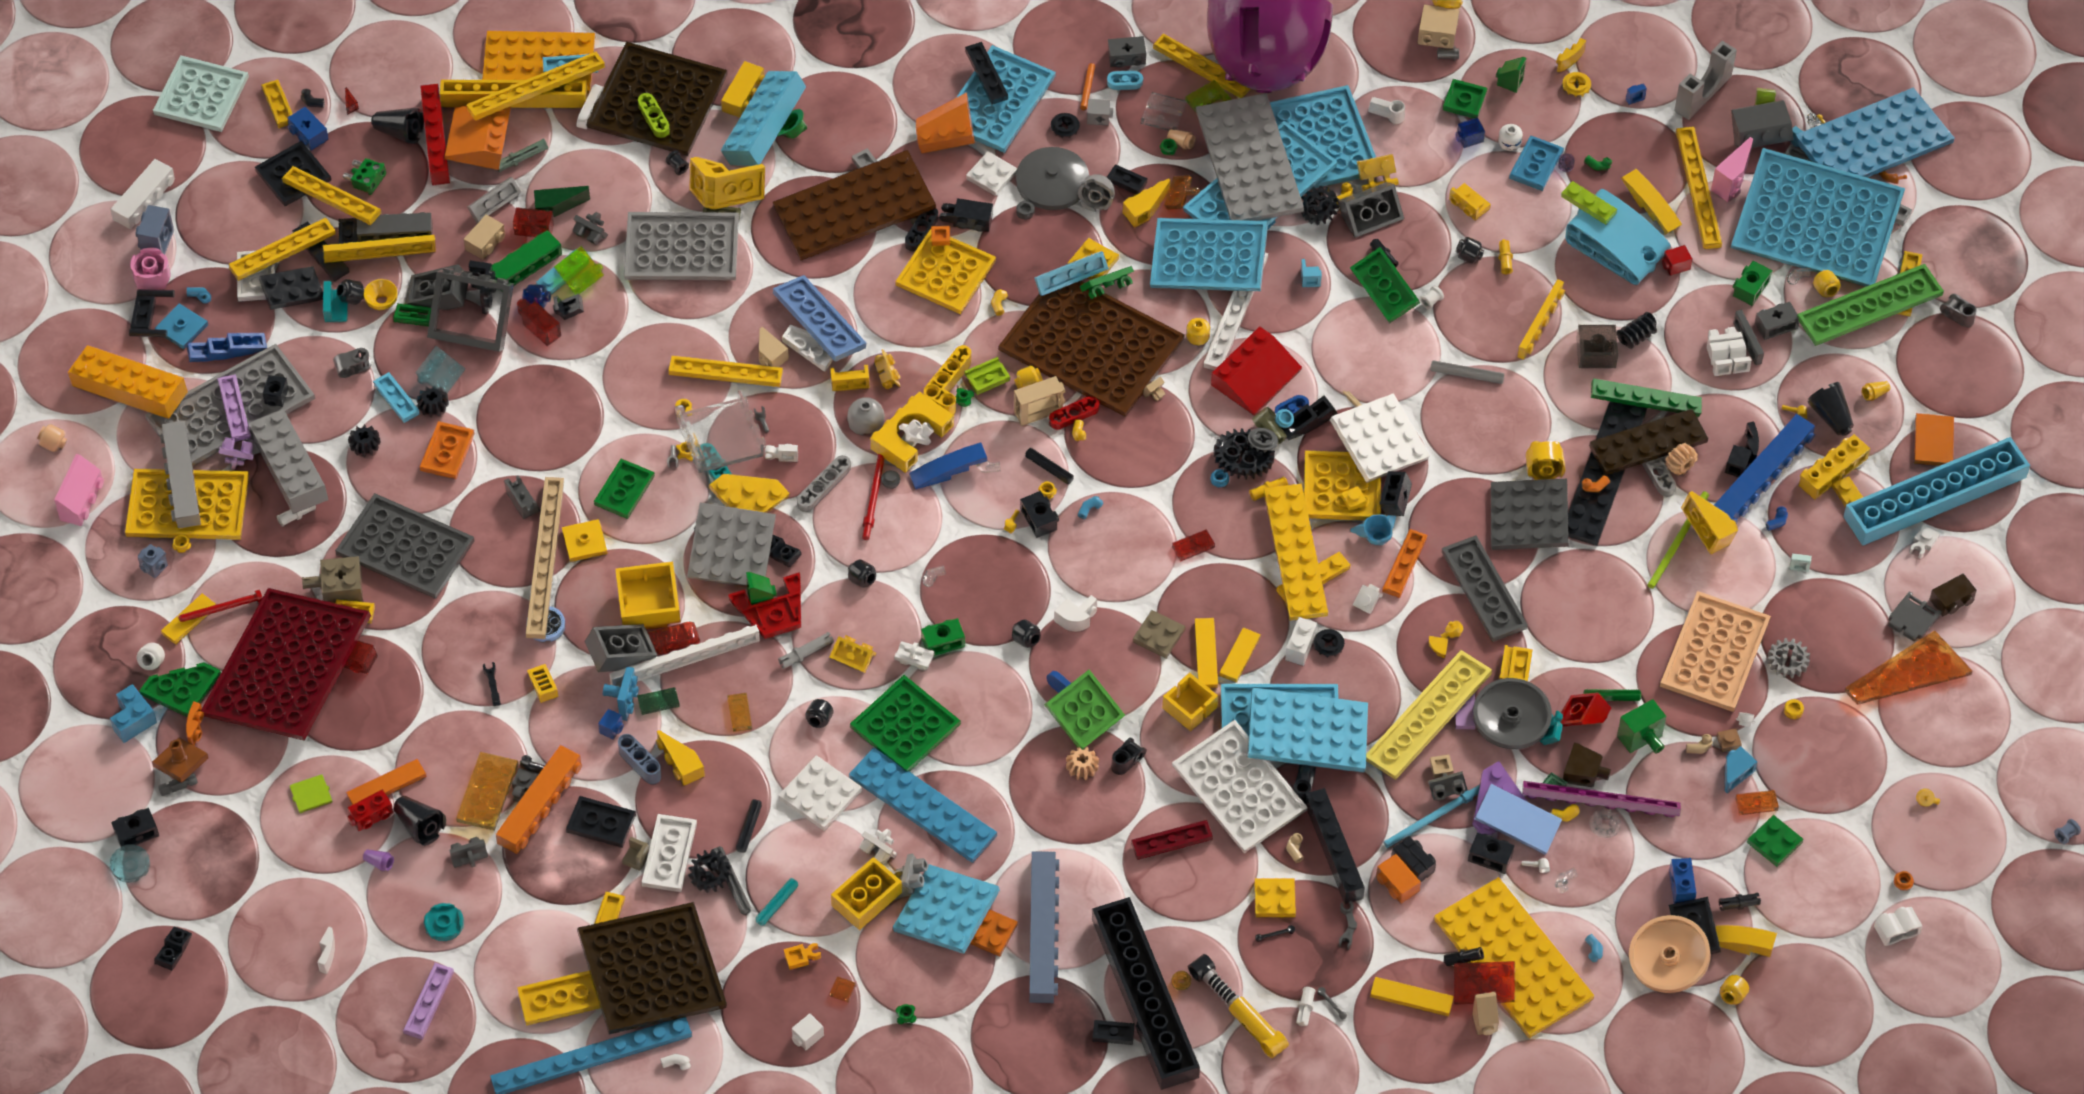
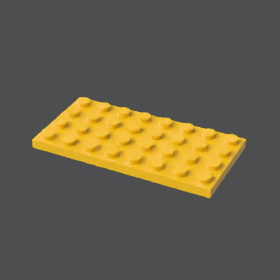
M1499 877L1434 915L1435 922L1459 952L1461 949L1469 950L1478 947L1483 949V960H1475L1468 963L1490 991L1496 993L1497 1000L1529 1039L1594 999L1595 995Z

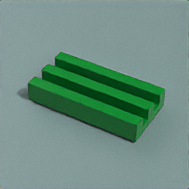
M397 303L393 320L397 323L429 327L431 308Z

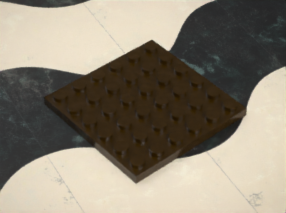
M626 41L587 120L586 126L587 128L671 152L678 151L681 155L689 156L728 72L726 69ZM649 93L655 98L669 123L670 132L668 136L659 138L654 135L638 106V97L641 94ZM644 101V102H646V104H647V106H648V108H649V107H650V104H649L647 101ZM651 113L649 115V117L656 118L659 116V114L657 113Z
M694 902L577 928L609 1034L727 1008V1002Z

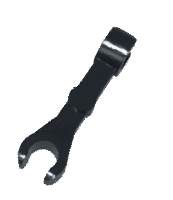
M492 662L493 667L487 669L486 665L483 664L484 674L489 679L493 706H499L501 702L495 680L496 665Z

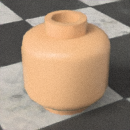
M52 424L46 427L43 426L37 437L39 445L51 452H56L59 448L63 449L67 442V439L64 438L65 431Z

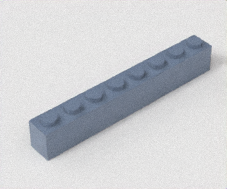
M1032 851L1029 1003H1054V995L1058 996V983H1054V977L1058 978V965H1054V960H1058V948L1054 947V942L1059 940V930H1055V924H1059V912H1055V906H1059V894H1055V889H1059V877H1055V871H1059V859H1056V852Z

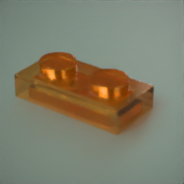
M1775 790L1736 794L1735 797L1739 815L1778 811L1779 808Z

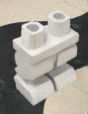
M1728 327L1725 329V334L1719 335L1716 329L1709 330L1706 348L1711 359V365H1713L1714 376L1731 374V371L1733 374L1750 372L1752 360L1749 356L1746 357V345L1742 339V333L1737 332L1735 327Z

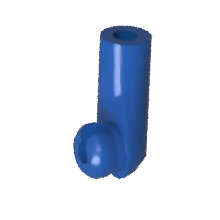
M1784 506L1776 509L1775 519L1765 522L1768 531L1786 524L1788 512Z

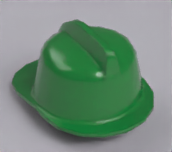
M795 109L790 113L777 137L783 135L793 139L807 130V125L803 120L804 112L801 109Z

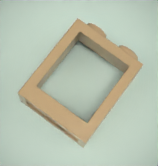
M1056 376L1014 390V413L1021 426L1049 417L1051 412L1063 407L1065 403L1063 396L1065 388L1062 382L1059 383Z

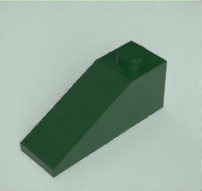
M589 186L534 190L536 219L556 217L590 200Z

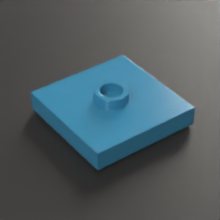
M179 303L155 329L167 330L168 335L165 338L180 348L185 349L187 344L191 343L208 326V321Z

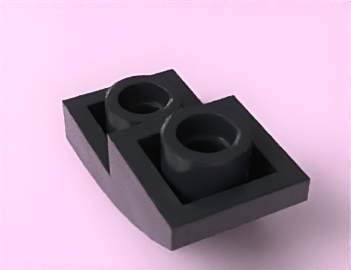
M773 535L769 557L791 567L802 555L800 549L785 544L783 538Z
M174 926L164 939V946L154 958V963L173 971L187 948L192 933Z

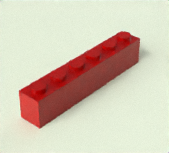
M421 85L432 185L449 184L448 160L444 159L446 142L439 85Z

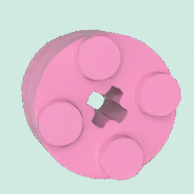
M144 248L131 259L130 266L133 279L138 289L163 290L166 288L171 272L167 256L157 248Z

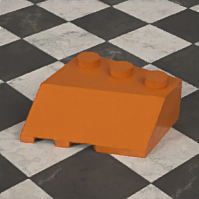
M967 92L916 119V134L921 153L975 143Z

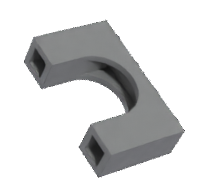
M1721 41L1711 51L1709 66L1702 79L1700 80L1689 74L1679 84L1674 111L1690 120L1732 77L1737 50Z

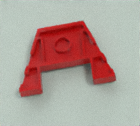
M800 572L783 577V582L788 592L786 595L751 605L744 589L728 594L729 601L752 626L757 625L759 634L764 639L801 628Z

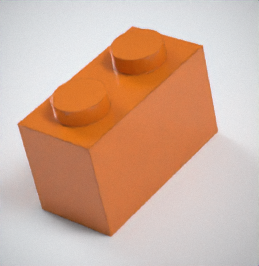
M1397 854L1377 866L1376 878L1381 885H1385L1391 897L1397 899L1401 904L1420 891L1421 881Z

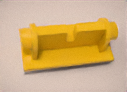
M882 349L883 355H877L874 360L877 371L880 374L882 386L885 389L892 388L894 384L901 387L899 383L900 375L893 366L895 364L894 358Z

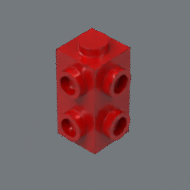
M383 789L347 807L349 813L347 819L352 827L356 826L358 831L368 829L378 821L385 820L394 814L392 803Z

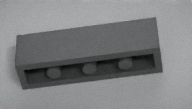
M431 213L379 215L371 226L357 219L358 242L433 235Z

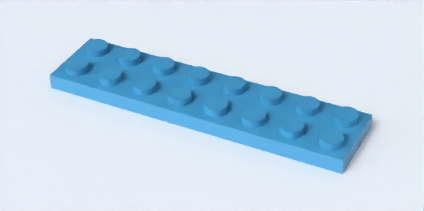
M874 747L849 773L851 780L972 863L997 837V831L911 772L903 770Z

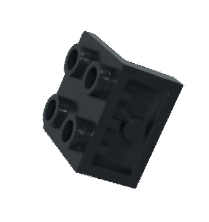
M470 260L468 267L469 272H472L473 276L479 277L480 274L491 276L490 279L495 280L496 273L493 271L491 263ZM471 284L472 288L480 290L482 314H487L488 308L492 307V293H496V289Z

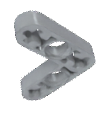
M1669 455L1642 464L1658 492L1666 497L1673 495L1676 488V483L1664 464L1666 457ZM1659 469L1663 474L1658 476L1653 471Z

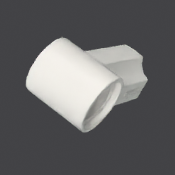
M1372 97L1368 112L1387 117L1393 124H1400L1405 119V104L1400 100L1389 102Z

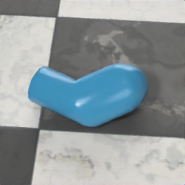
M187 287V297H197L204 304L211 301V294L204 287Z

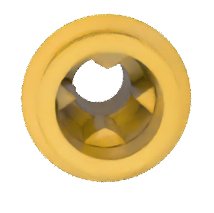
M1888 381L1866 383L1862 387L1861 393L1865 400L1873 401L1889 392L1891 387Z

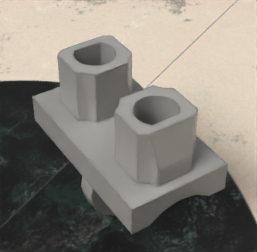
M908 854L905 866L897 869L894 875L902 881V885L908 889V894L911 895L914 894L915 888L924 886V877L920 872L927 871L929 865L924 858L916 859L914 854Z

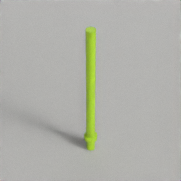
M1703 491L1700 497L1707 500L1709 493ZM1688 519L1684 522L1647 584L1649 588H1655L1692 526Z

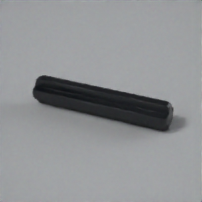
M1029 448L1026 451V458L1064 483L1070 484L1073 481V474L1035 449Z
M753 799L751 801L736 845L738 852L745 853L747 851L762 807L760 800Z

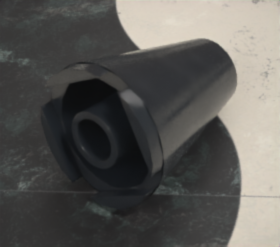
M419 108L378 111L372 116L371 124L375 130L406 143L416 144L420 140L418 138L419 133H423L424 130L423 113L419 112Z
M1834 382L1828 385L1830 388H1821L1813 393L1807 402L1837 435L1842 434V436H1846L1852 432L1854 424L1840 382Z
M402 796L394 803V812L416 843L426 846L439 838V831L441 828L444 830L446 826V816L440 810L408 796Z

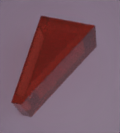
M346 87L345 100L348 115L358 110L359 106L357 100Z

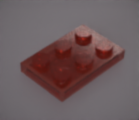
M1514 961L1454 963L1455 1004H1474L1475 995L1491 992L1496 993L1497 1003L1515 1002Z

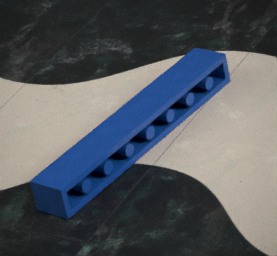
M1796 414L1714 506L1728 514L1731 520H1734L1737 524L1738 518L1740 516L1744 517L1749 510V506L1755 504L1759 500L1760 494L1769 489L1771 482L1780 477L1784 467L1788 468L1791 465L1793 457L1801 454L1806 443H1811L1815 437V425Z

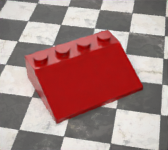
M1259 326L1212 372L1211 386L1255 416L1302 370V366L1272 334Z

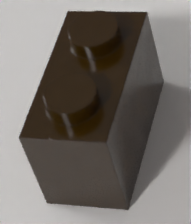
M1963 573L1932 589L1929 600L1937 610L1942 611L1941 615L1943 617L1947 614L1955 613L1964 605L1968 606L1973 603L1977 590Z

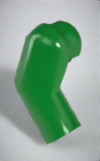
M1588 155L1584 159V163L1595 171H1605L1611 168L1612 160L1606 157L1602 161H1597Z

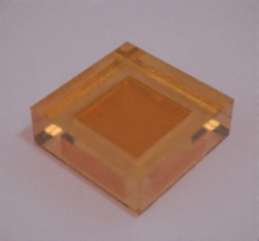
M837 976L830 991V997L849 1003L856 987V982Z

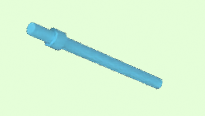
M1480 784L1471 790L1465 791L1458 798L1383 842L1385 847H1391L1461 804H1467L1472 801L1473 797L1478 795Z

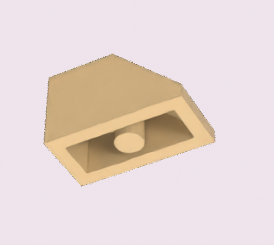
M761 327L759 331V362L762 366L780 367L789 359L788 348L765 328Z
M1495 992L1475 995L1472 1015L1477 1035H1491L1498 1031L1499 1018Z

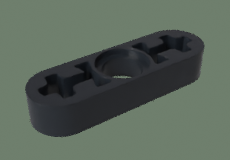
M937 208L918 216L905 237V247L907 250L916 251L930 231L931 226H935L938 221ZM925 226L927 229L921 232L917 230V227Z

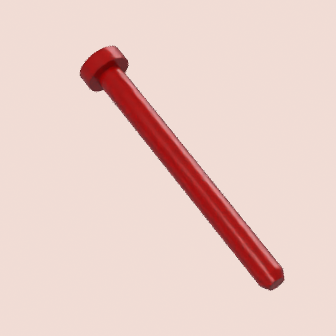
M255 590V594L181 614L178 616L179 622H185L256 601L259 604L263 598L261 591Z

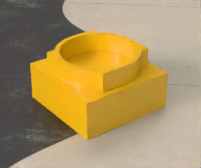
M673 561L615 569L622 625L644 624L646 629L667 627V624L681 622Z

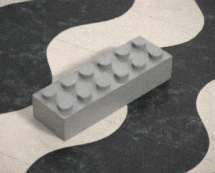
M284 409L248 423L252 439L293 514L328 500L325 484Z

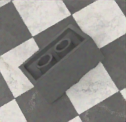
M1784 100L1731 110L1734 145L1740 147L1750 137L1753 138L1751 148L1793 140L1792 122Z
M1385 182L1338 201L1342 218L1354 237L1405 219L1395 184Z

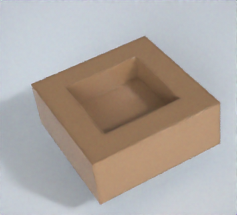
M1737 729L1717 732V739L1722 752L1742 747Z

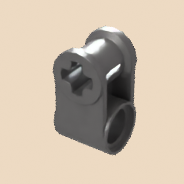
M1951 294L1949 300L1940 306V311L1945 317L1952 319L1961 326L1971 327L1975 322L1977 308L1959 295Z
M357 348L338 354L333 358L340 378H347L354 374L365 372L372 365L369 359V352L365 348Z

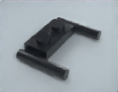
M137 289L129 336L167 337V330L151 329L156 304L155 297H175V290Z

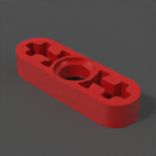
M1088 396L1051 412L1049 415L1050 427L1060 430L1074 424L1075 420H1083L1097 414L1099 411V400ZM1071 410H1077L1079 411V414L1077 416H1072L1069 414V412Z

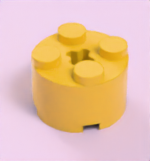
M1534 441L1530 444L1525 454L1528 476H1531L1534 480L1563 477L1566 469L1564 453L1560 443L1557 441Z

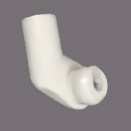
M673 1054L660 1059L663 1068L679 1064L681 1070H687L691 1067L690 1059L680 1054Z

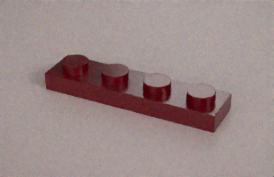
M1203 820L1132 839L1131 845L1136 859L1140 860L1213 840V835L1208 821Z

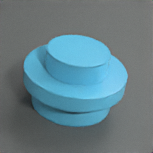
M1281 409L1276 413L1275 422L1279 427L1288 428L1293 424L1294 416L1289 410Z

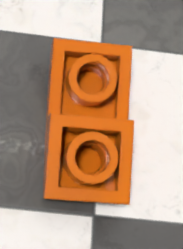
M193 702L186 724L188 742L192 745L199 742L202 737L200 723L203 720L204 712H201V704Z

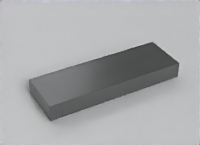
M1738 310L1735 313L1733 323L1737 331L1742 333V339L1754 364H1762L1764 352L1743 311Z

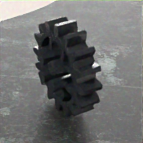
M712 849L708 853L704 850V855L697 854L698 859L691 860L694 866L688 868L692 872L688 876L692 880L691 883L697 886L700 891L704 889L706 893H709L712 888L714 892H717L718 886L724 888L722 883L729 882L726 877L732 875L729 870L732 865L721 851L716 853ZM705 865L710 871L706 872L701 866ZM714 870L720 876L715 877L711 871Z

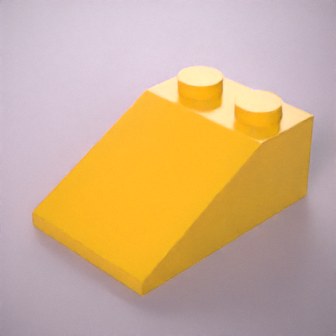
M1693 491L1688 493L1681 509L1710 555L1729 546L1738 532L1736 522L1731 520L1728 514Z

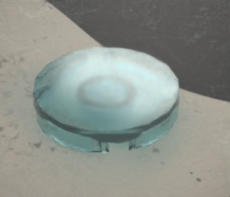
M137 845L120 847L112 854L110 859L112 874L119 881L126 883L140 880L141 877L148 873L150 868L149 855L145 849Z

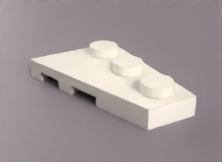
M789 325L782 336V342L825 372L833 359L806 330Z

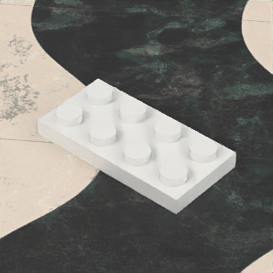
M662 814L657 815L642 878V887L675 892L682 891L697 820Z

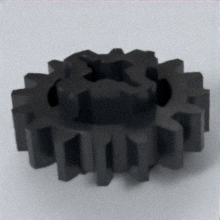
M1319 186L1318 190L1312 187L1311 193L1307 191V196L1301 197L1304 201L1302 202L1304 212L1300 213L1310 224L1315 222L1316 225H1319L1320 221L1326 224V219L1332 220V214L1337 215L1335 209L1339 208L1337 204L1339 199L1329 187L1324 189L1322 186Z

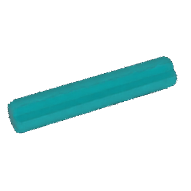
M790 878L756 916L755 919L759 925L764 926L797 889L798 882L795 879Z

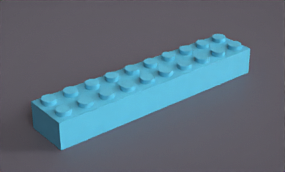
M2009 437L1846 504L1843 517L1862 546L2023 480L2027 478L2030 464L2013 439Z

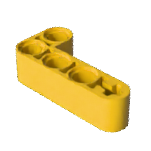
M958 346L924 388L925 396L953 415L956 412V397L950 391L964 375V371L968 370L972 364L971 349L968 346Z

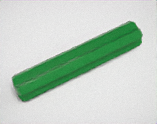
M1585 689L1583 691V694L1599 693L1605 701L1641 700V690Z

